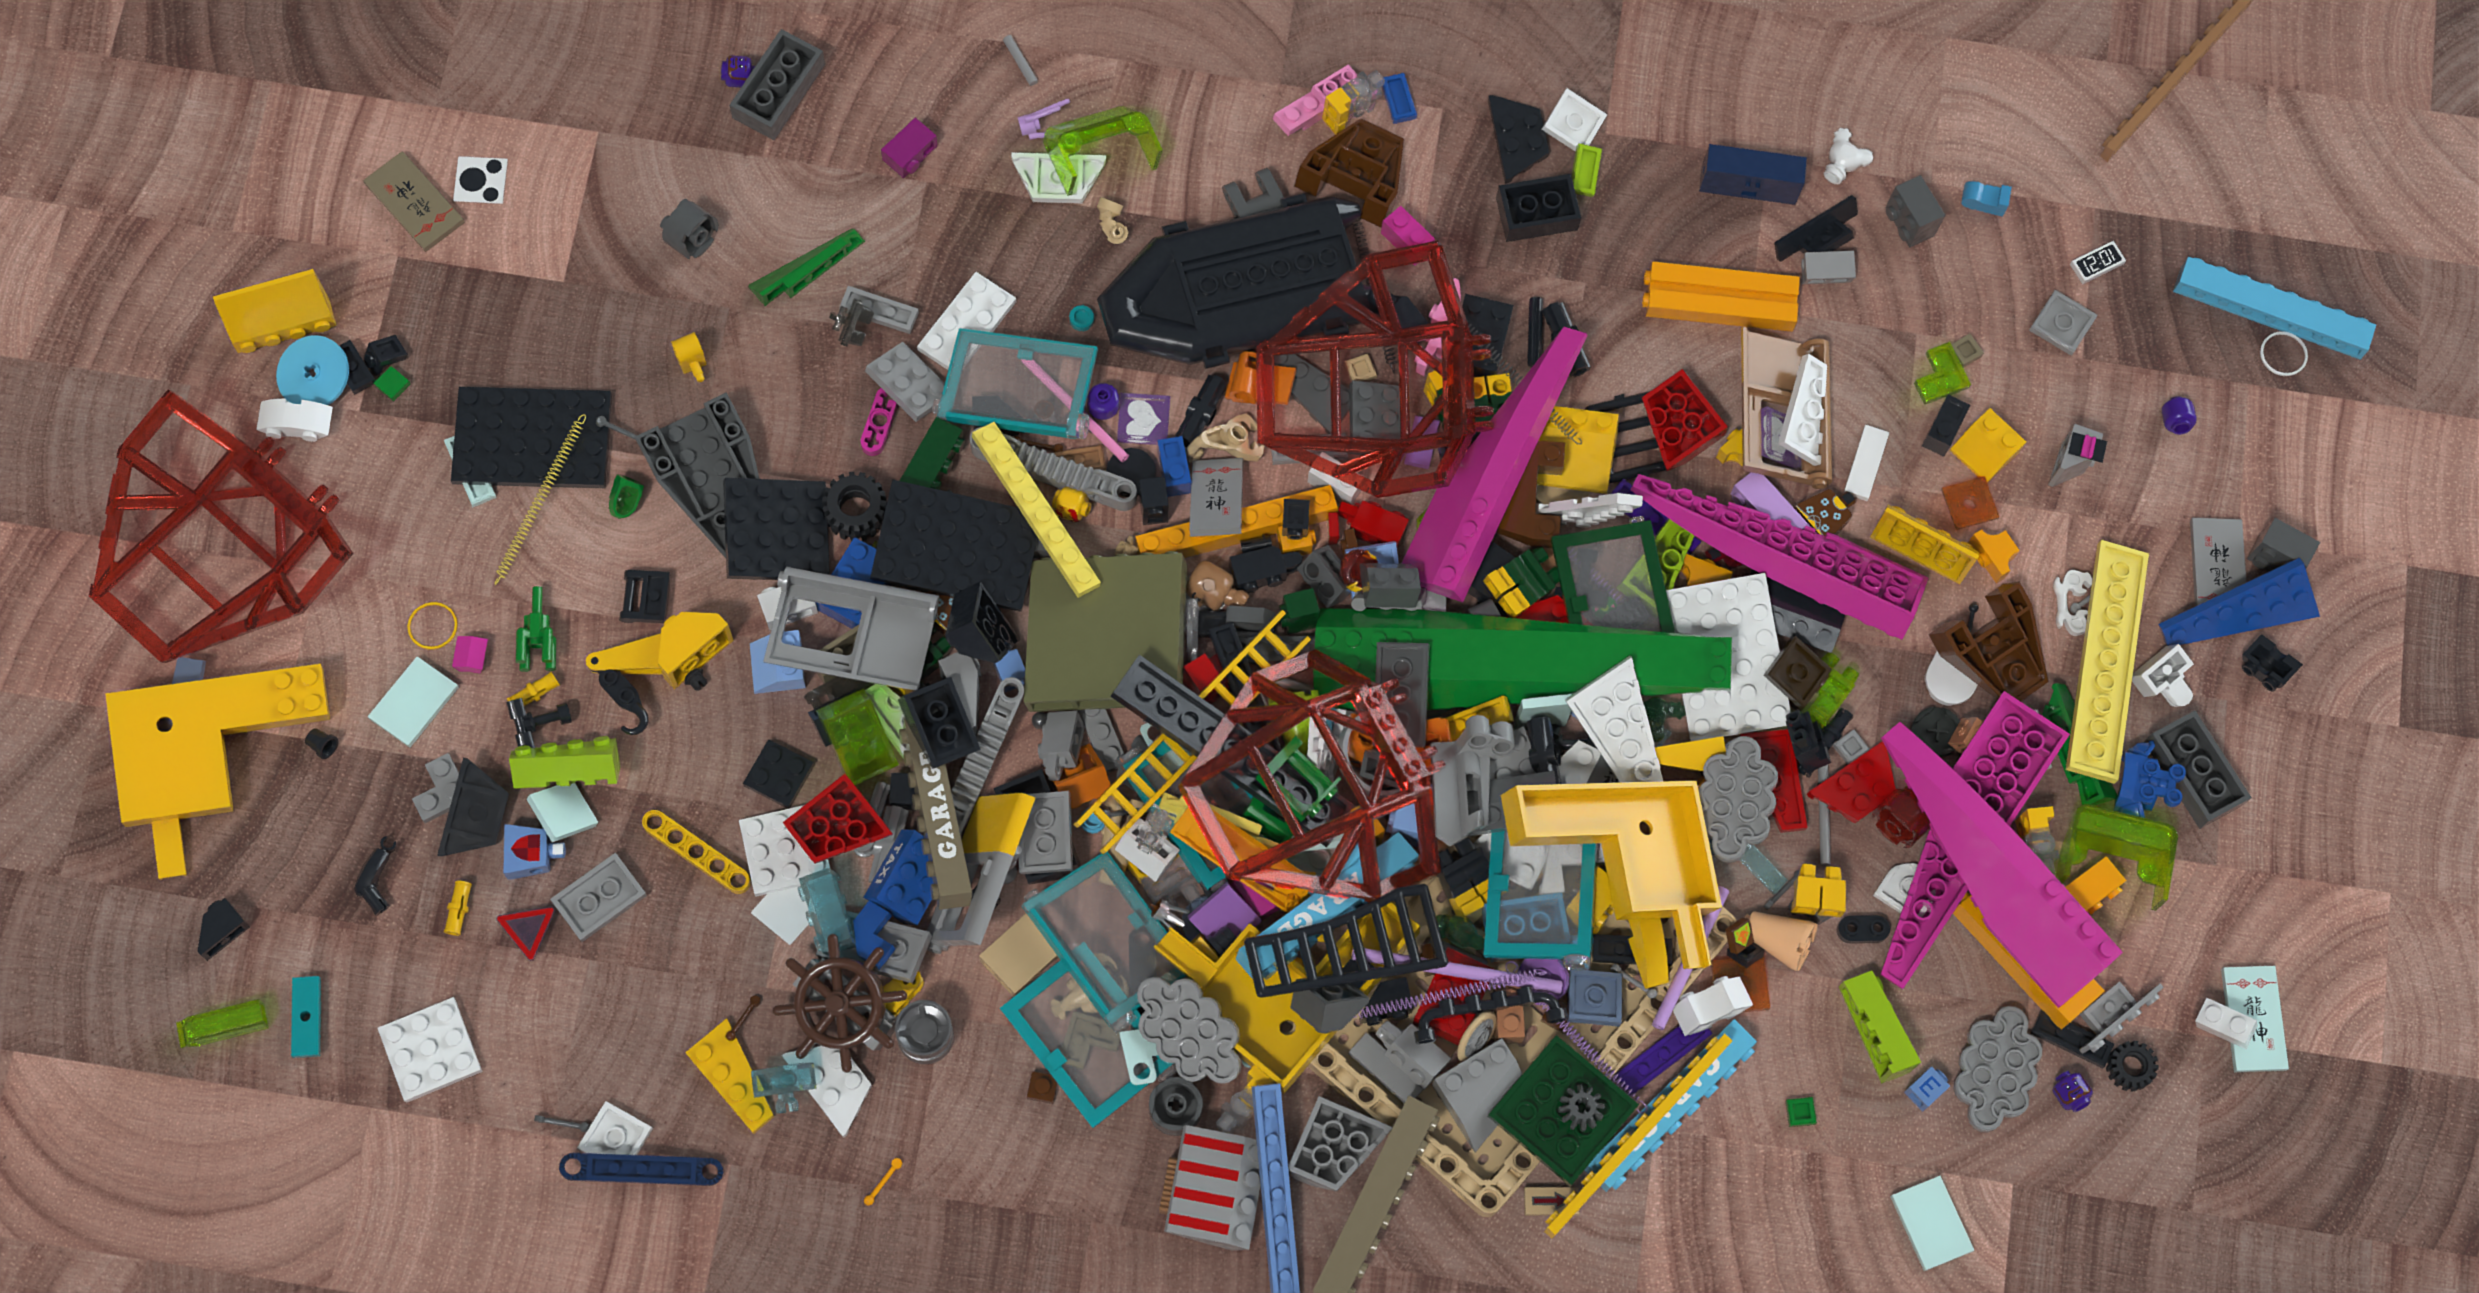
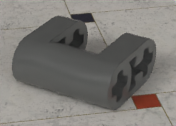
M1267 167L1255 172L1257 183L1263 194L1245 201L1234 181L1222 186L1224 197L1235 218L1281 208L1280 198H1284Z

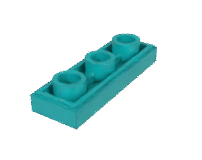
M321 977L292 978L291 1057H320ZM305 1015H311L308 1021H303Z

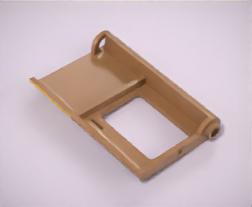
M1743 326L1741 328L1743 469L1752 473L1812 485L1815 489L1826 488L1827 485L1832 483L1829 342L1824 339H1811L1800 344L1747 331V327ZM1810 354L1827 365L1825 396L1822 397L1821 401L1822 409H1824V419L1820 420V433H1823V438L1818 450V455H1821V464L1813 466L1802 459L1801 472L1765 464L1762 461L1761 401L1788 407L1802 356Z

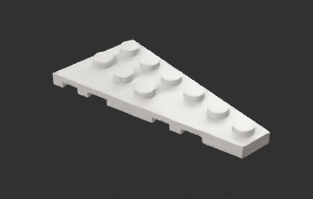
M1629 656L1572 694L1565 701L1620 783L1663 782L1648 717L1633 667V660Z

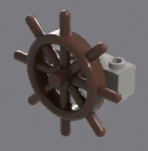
M830 934L827 938L829 959H811L806 967L802 966L794 958L787 959L786 966L798 975V978L793 983L796 987L794 1003L775 1006L773 1014L775 1016L795 1014L799 1026L807 1035V1038L796 1051L798 1059H804L816 1043L826 1048L839 1049L841 1069L843 1072L849 1073L852 1070L850 1048L862 1043L866 1044L873 1051L881 1050L883 1046L887 1049L894 1046V1041L890 1037L895 1031L896 1021L894 1019L896 1017L886 1009V1003L904 1001L907 998V993L903 990L885 992L879 977L872 970L884 955V950L881 947H876L866 961L862 963L852 958L840 957L838 937L836 934ZM841 969H847L856 974L850 979L846 975H842ZM826 979L832 982V989L823 983ZM863 981L867 984L871 994L865 991L860 993L857 990ZM826 1011L817 1025H815L810 1012ZM866 1012L870 1013L869 1019L864 1017ZM834 1019L837 1024L838 1038L824 1033ZM848 1030L853 1034L852 1036H849Z

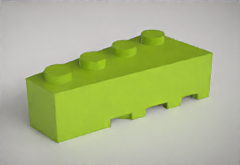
M1668 518L1654 538L1666 590H1671L1682 568L1684 558L1690 548L1694 535ZM1643 551L1616 589L1630 600L1638 598L1647 613L1657 619L1658 613Z
M600 736L588 742L575 739L563 745H557V743L553 742L545 743L538 748L520 746L511 751L509 757L514 788L547 787L551 784L550 782H556V785L570 786L576 781L581 780L585 782V785H596L597 781L607 779L608 784H617L621 768L616 738L609 739L608 736Z
M1869 971L1843 981L1839 986L1840 992L1881 1084L1912 1072L1921 1063V1060L1897 1018L1892 1004L1887 999L1880 978L1875 976L1873 971Z

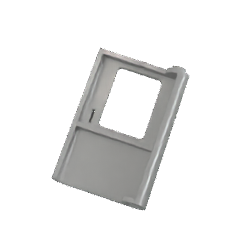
M786 567L785 571H780L777 585L781 587V594L763 660L764 663L910 691L919 689L938 610V595ZM794 599H800L860 611L862 615L852 653L850 655H841L784 644L782 637L791 602Z

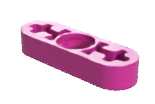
M882 388L876 393L860 441L863 452L869 456L879 455L883 451L898 408V404L894 400H889L886 406L887 410L883 409L884 399L882 397H887L888 394ZM878 415H882L887 418V422L883 426H876L873 424V419ZM873 432L877 433L876 443L878 445H873L872 448H869L867 442L872 441Z

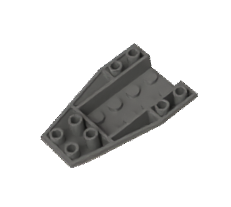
M727 392L705 402L703 409L661 429L656 426L635 436L657 482L725 558L723 480L725 478L760 479L750 436Z

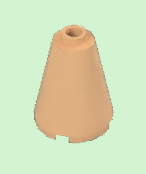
M1753 911L1751 915L1746 914L1745 918L1750 920L1754 943L1765 949V951L1790 969L1799 971L1810 952L1808 949L1810 943L1814 942L1818 924L1813 921Z

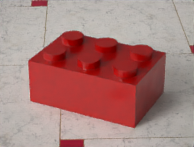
M1449 947L1446 950L1448 962L1496 970ZM1435 973L1426 993L1429 1000L1430 992H1432L1435 999V991H1437L1440 998L1441 989L1445 997L1446 988L1450 996L1451 987L1455 995L1456 986L1460 994V985L1465 993V984L1470 992V983L1475 991V982L1480 990V981ZM1476 986V994H1474L1471 987V995H1480L1482 1001L1486 991L1484 992L1481 986V993H1479ZM1467 988L1466 996H1464L1461 989V997H1459L1456 990V998H1454L1451 991V999H1454L1455 1005L1465 1003L1464 998L1471 996ZM1438 997L1436 1003L1433 998L1431 1004L1428 998L1426 1005L1422 1001V1005L1419 1007L1413 1020V1025L1419 1027L1421 1016L1427 1010L1439 1007ZM1462 1014L1452 1018L1433 1019L1429 1024V1028L1435 1029L1437 1036L1459 1046L1460 1040L1468 1026L1472 1023L1475 1014Z

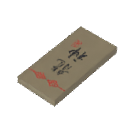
M403 151L363 180L368 189L425 252L465 223L459 213Z

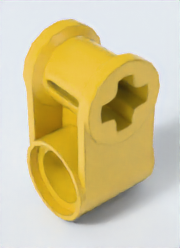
M919 970L915 977V984H907L905 981L892 979L883 987L885 992L903 990L907 993V998L904 1001L886 1003V1009L894 1014L895 1017L923 988L924 981Z

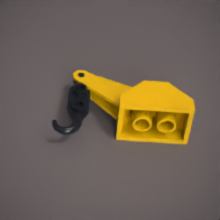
M680 612L677 616L672 615L664 622L661 634L590 653L586 658V665L592 673L599 674L601 687L620 708L634 713L639 718L640 722L636 728L621 727L625 734L638 735L647 728L649 722L648 714L642 706L637 690L622 674L663 675L664 679L675 690L685 682V676L691 670L703 667L734 640L729 625L718 613Z

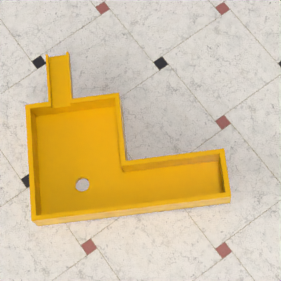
M321 664L105 693L121 823L125 827L152 824L159 880L175 876H187L180 819L234 812L224 735L330 720L324 670ZM161 718L172 720L173 726L169 731L161 732L158 730L157 723Z
M1697 781L1516 785L1501 795L1510 847L1601 843L1616 920L1673 917L1683 969L1707 968L1711 966L1702 916L1722 908ZM1640 822H1645L1649 825V835H1645L1640 831Z
M1378 893L1372 901L1381 897L1382 895ZM1389 903L1382 907L1381 911L1392 953L1403 954L1407 947L1397 909L1394 904ZM1370 913L1357 920L1364 948L1380 950ZM1410 918L1416 938L1420 934V925ZM1250 923L1216 963L1170 927L1162 940L1153 946L1154 949L1187 977L1198 983L1202 989L1203 997L1214 998L1219 1002L1222 1009V1017L1230 1018L1239 1027V1042L1233 1050L1250 1067L1255 1065L1272 1079L1275 1084H1280L1281 1092L1285 1094L1338 1030L1330 1031L1327 1034L1319 1033L1307 1021L1301 1019L1290 1008L1293 993L1259 998L1256 995L1253 979L1236 960L1237 953L1244 946L1245 939L1255 937L1261 933ZM1349 930L1336 943L1342 968L1352 958L1353 946ZM1328 953L1315 967L1317 976L1333 974ZM1296 960L1287 964L1292 982H1295L1296 979L1307 978L1304 967ZM1371 963L1375 968L1385 966L1382 964ZM1278 970L1269 979H1264L1265 986L1281 984ZM1382 978L1368 980L1359 990L1368 995ZM1284 1021H1291L1295 1024L1296 1028L1293 1034L1284 1035L1280 1031V1025Z

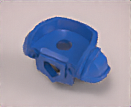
M2154 741L2137 743L2133 748L2122 751L2121 760L2124 762L2123 777L2113 812L2118 813V817H2121L2124 823L2134 826L2135 829L2142 827L2145 820L2144 811H2152L2157 797H2163L2165 804L2169 807H2176L2182 801V793L2176 789V783L2184 779L2186 770L2180 764L2171 766L2168 771L2160 770L2158 759L2147 758L2155 747Z

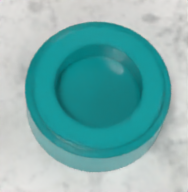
M1085 305L1074 307L1069 314L1070 325L1077 331L1089 330L1094 324V313L1091 308Z

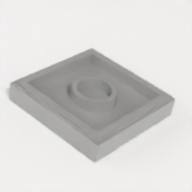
M2055 290L2029 331L2072 356L2098 315Z

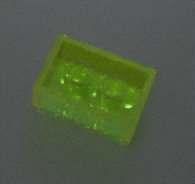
M864 689L816 710L843 774H846L855 785L899 765L872 700Z

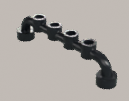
M1522 987L1517 989V995L1508 997L1506 991H1497L1490 994L1491 999L1481 1001L1480 995L1467 996L1464 998L1465 1003L1457 1005L1454 1004V999L1441 1000L1438 1002L1439 1007L1427 1010L1421 1016L1418 1031L1414 1032L1416 1044H1427L1436 1041L1435 1029L1429 1028V1024L1433 1019L1452 1018L1462 1014H1477L1488 1010H1503L1513 1006H1529L1539 1002L1546 1003L1550 1010L1545 1012L1548 1024L1568 1020L1566 1008H1561L1558 1000L1553 995L1547 992H1533L1532 987Z

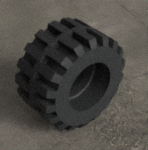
M849 472L847 477L844 474L839 475L838 481L833 479L830 482L831 488L826 487L824 491L825 497L822 498L823 511L828 527H831L835 535L839 533L840 538L844 540L847 537H850L851 541L854 537H861V540L864 541L867 540V535L869 534L874 537L877 535L876 529L881 531L887 505L882 485L879 482L876 483L875 478L871 475L866 478L865 473L862 472L859 473V476H855L854 472ZM851 498H863L870 503L869 508L858 516H849L841 511L842 505Z

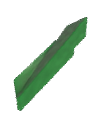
M849 229L749 284L748 288L764 306L768 305L783 292L792 298L862 245L865 240L855 229Z
M2055 683L2052 685L2054 691L2050 702L2045 705L2042 714L2043 717L2071 735L2075 703L2067 686ZM2069 735L2059 750L2058 756L2069 784H2078L2083 808L2117 799L2118 795L2112 783L2066 770L2070 742Z

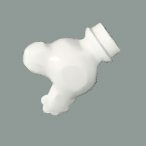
M1840 128L1834 132V144L1829 152V159L1832 164H1828L1824 172V177L1833 184H1840L1842 180L1846 179V172H1852L1860 166H1868L1873 160L1871 151L1868 149H1858L1849 142L1852 134L1848 129Z

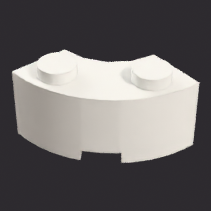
M286 399L265 400L261 402L256 430L266 433L267 437L273 439L301 437L303 440L314 442L317 439L328 436L333 407L307 400H302L301 404H293L287 402Z
M1728 976L1721 977L1713 982V986L1696 994L1688 992L1679 998L1680 1002L1675 1005L1673 1012L1685 1036L1709 1029L1718 1020L1726 1018L1729 1020L1753 1005L1740 977L1730 979Z

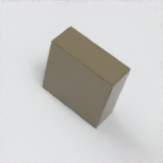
M1971 334L1954 342L1948 348L1961 368L1978 360L1984 354Z

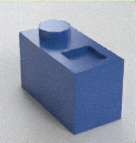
M1183 437L1157 440V453L1162 477L1165 476L1167 497L1190 494L1191 478Z

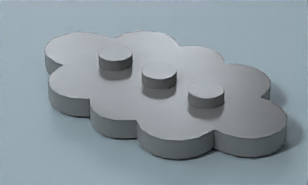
M1747 736L1733 739L1728 745L1726 755L1717 754L1705 762L1703 772L1706 782L1698 789L1708 838L1712 839L1713 852L1719 860L1726 863L1740 860L1745 854L1747 844H1759L1768 837L1770 832L1768 816L1774 812L1776 807V798L1772 790L1778 782L1777 770L1770 762L1761 760L1759 744L1753 738Z
M1152 977L1147 978L1140 984L1137 997L1145 1012L1139 1020V1031L1144 1039L1156 1043V1050L1160 1059L1168 1063H1175L1178 1074L1186 1081H1199L1208 1075L1213 1081L1223 1084L1229 1083L1238 1077L1241 1071V1060L1233 1049L1239 1042V1027L1230 1018L1222 1017V1009L1217 1000L1203 997L1199 984L1191 979H1180L1170 984L1163 978Z
M2015 1006L2003 1007L1995 1014L1992 1021H1978L1970 1027L1967 1034L1969 1047L1964 1049L1959 1056L1958 1063L1962 1073L1956 1077L1953 1089L1957 1098L1969 1105L1967 1113L1969 1123L1979 1132H1991L2000 1126L2004 1117L2015 1118L2025 1112L2029 1105L2027 1091L2033 1088L2037 1082L2038 1075L2034 1065L2042 1057V1046L2036 1037L2027 1033V1016L2021 1009Z

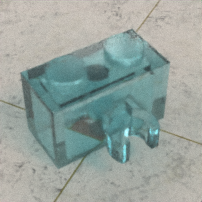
M814 1062L796 1063L751 1071L754 1098L778 1095L775 1106L778 1114L786 1113V1103L789 1105V1112L798 1111L799 1104L797 1099L794 1098L793 1093L817 1089Z

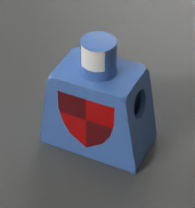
M504 825L503 873L508 880L547 873L550 871V859L565 858V843H551L544 829Z

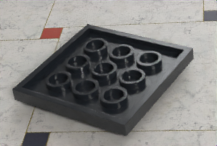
M725 478L723 480L727 579L778 580L780 571H785L786 567L830 575L828 527L822 504V498L825 497L826 481Z

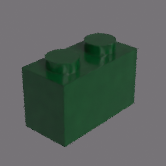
M1311 588L1283 595V601L1279 605L1280 611L1283 610L1286 614L1279 620L1281 628H1286L1287 635L1315 629L1320 610L1314 589Z

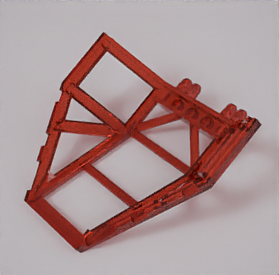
M1437 240L1368 254L1361 260L1362 263L1351 272L1347 271L1318 295L1319 299L1309 307L1305 306L1292 317L1293 320L1270 340H1264L1256 347L1257 442L1377 498L1448 487L1474 434L1494 429V423L1491 421L1475 422V416L1485 417L1492 415L1493 407H1475L1473 360L1491 358V350H1473V345L1489 344L1491 336L1489 334L1471 335L1443 246ZM1428 261L1448 320L1402 329L1383 270ZM1366 277L1369 279L1381 317L1347 295L1350 290ZM1334 304L1374 331L1307 338L1296 336ZM1441 338L1442 363L1417 342ZM1398 345L1400 439L1341 436L1340 350ZM1408 349L1440 374L1443 379L1442 395L1411 433ZM1330 351L1331 436L1275 433L1274 356ZM1443 409L1444 432L1422 435ZM1448 447L1435 472L1392 479L1405 454ZM1307 450L1367 454L1338 465ZM1381 463L1373 481L1357 474L1359 471Z
M169 389L118 448L116 456L118 464L116 474L112 476L105 511L107 519L105 529L101 531L98 546L100 554L94 584H91L89 597L162 663L179 659L303 614L354 554L327 515L339 503V498L333 494L319 507L316 503L320 502L328 493V488L324 484L320 485L307 497L274 467V465L282 460L286 453L283 447H277L265 459L263 455L271 450L275 443L274 439L266 437L254 450ZM172 413L181 417L227 450L195 490L140 453ZM132 467L170 494L127 495ZM233 469L253 486L215 491ZM259 496L267 498L274 505L276 559L212 501ZM201 506L271 568L269 572L224 604L219 602L159 547ZM174 509L118 562L114 561L124 511ZM285 516L303 531L288 551L286 549ZM321 537L331 555L298 593L288 575ZM151 553L214 610L168 644L110 592ZM278 593L285 605L267 611L275 595ZM255 602L246 619L219 628Z
M1317 649L1252 673L1178 785L1179 791L1227 879L1237 881L1245 879L1275 884V887L1292 890L1300 888L1309 890L1310 893L1347 899L1355 897L1364 899L1365 902H1372L1396 888L1417 885L1436 877L1441 872L1438 840L1435 836L1433 793L1430 782L1431 775L1442 770L1446 765L1441 760L1426 767L1423 760L1433 757L1438 750L1433 746L1418 753L1393 707L1406 701L1408 697L1405 692L1399 693L1390 699L1385 694L1399 686L1400 683L1397 678L1380 685ZM1313 668L1344 686L1310 700H1305L1275 682ZM1257 691L1278 703L1277 705L1247 708ZM1351 701L1362 722L1334 711L1332 708ZM1311 717L1361 807L1304 833L1258 749ZM1324 718L1371 737L1380 756L1369 796L1366 795ZM1273 720L1216 756L1236 723ZM1250 755L1294 838L1239 861L1199 786ZM1388 767L1401 791L1379 800ZM1414 803L1421 864L1380 881L1373 820ZM1344 833L1321 876L1271 868L1272 865ZM1358 843L1364 883L1338 880L1337 878Z

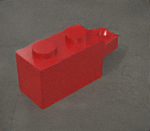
M1362 500L1361 504L1355 503V505L1341 502L1337 510L1338 516L1347 520L1346 524L1351 526L1350 529L1354 528L1356 538L1372 545L1395 541L1398 550L1408 527L1409 519L1405 518L1402 513L1385 510L1380 504L1373 501L1366 502Z

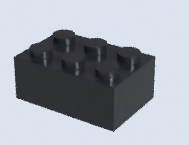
M1571 174L1499 185L1496 201L1506 242L1578 230L1581 214Z
M1465 293L1458 323L1465 318L1460 323V326H1463L1468 321L1463 330L1472 324L1466 330V333L1475 327L1469 336H1472L1476 331L1478 332L1472 339H1475L1479 334L1481 336L1476 341L1471 340V337H1468V334L1462 331V327H1459V324L1457 325L1448 364H1451L1455 372L1454 374L1470 378L1484 376L1485 381L1487 376L1497 375L1499 366L1491 359L1495 358L1499 353L1500 355L1495 359V362L1501 358L1514 305ZM1482 337H1484V339L1479 343V346H1481L1486 340H1488L1487 343L1482 346V349L1486 348L1488 344H1491L1485 350V352H1488L1492 347H1494L1493 350L1489 352L1488 356L1487 353H1484V350H1481V347H1478L1477 342H1479Z

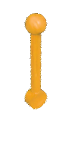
M899 1158L892 1160L891 1168L872 1193L864 1198L865 1205L870 1206L874 1203L875 1196L894 1171L902 1167V1161Z

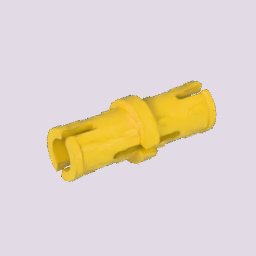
M549 672L534 683H527L524 689L506 699L511 701L522 698L523 704L526 706L534 700L536 702L541 700V696L560 686L553 673Z
M461 880L455 881L452 900L447 905L449 913L444 933L453 936L461 935L464 915L469 910L467 902L472 887L471 883Z

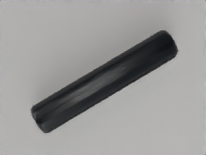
M1531 297L1529 301L1527 365L1529 367H1533L1542 355L1543 299L1541 297Z

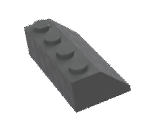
M1548 771L1490 780L1489 825L1481 830L1480 828L1473 830L1466 837L1507 831L1501 795L1516 785L1556 784L1555 772ZM1467 791L1468 814L1471 815L1479 810L1478 791Z

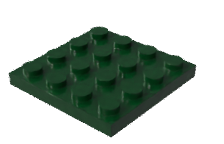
M1556 1035L1487 1117L1571 1187L1639 1104ZM1578 1085H1582L1583 1092L1585 1093L1588 1087H1592L1593 1091L1590 1095L1593 1097L1596 1094H1600L1601 1098L1596 1103L1605 1105L1603 1110L1598 1111L1603 1115L1602 1120H1595L1597 1125L1593 1129L1587 1124L1584 1132H1581L1579 1124H1577L1574 1130L1570 1129L1571 1120L1566 1123L1562 1122V1118L1567 1113L1558 1112V1108L1564 1105L1560 1102L1561 1096L1568 1097L1566 1091L1569 1088L1576 1092ZM1580 1103L1578 1112L1583 1113L1585 1105Z

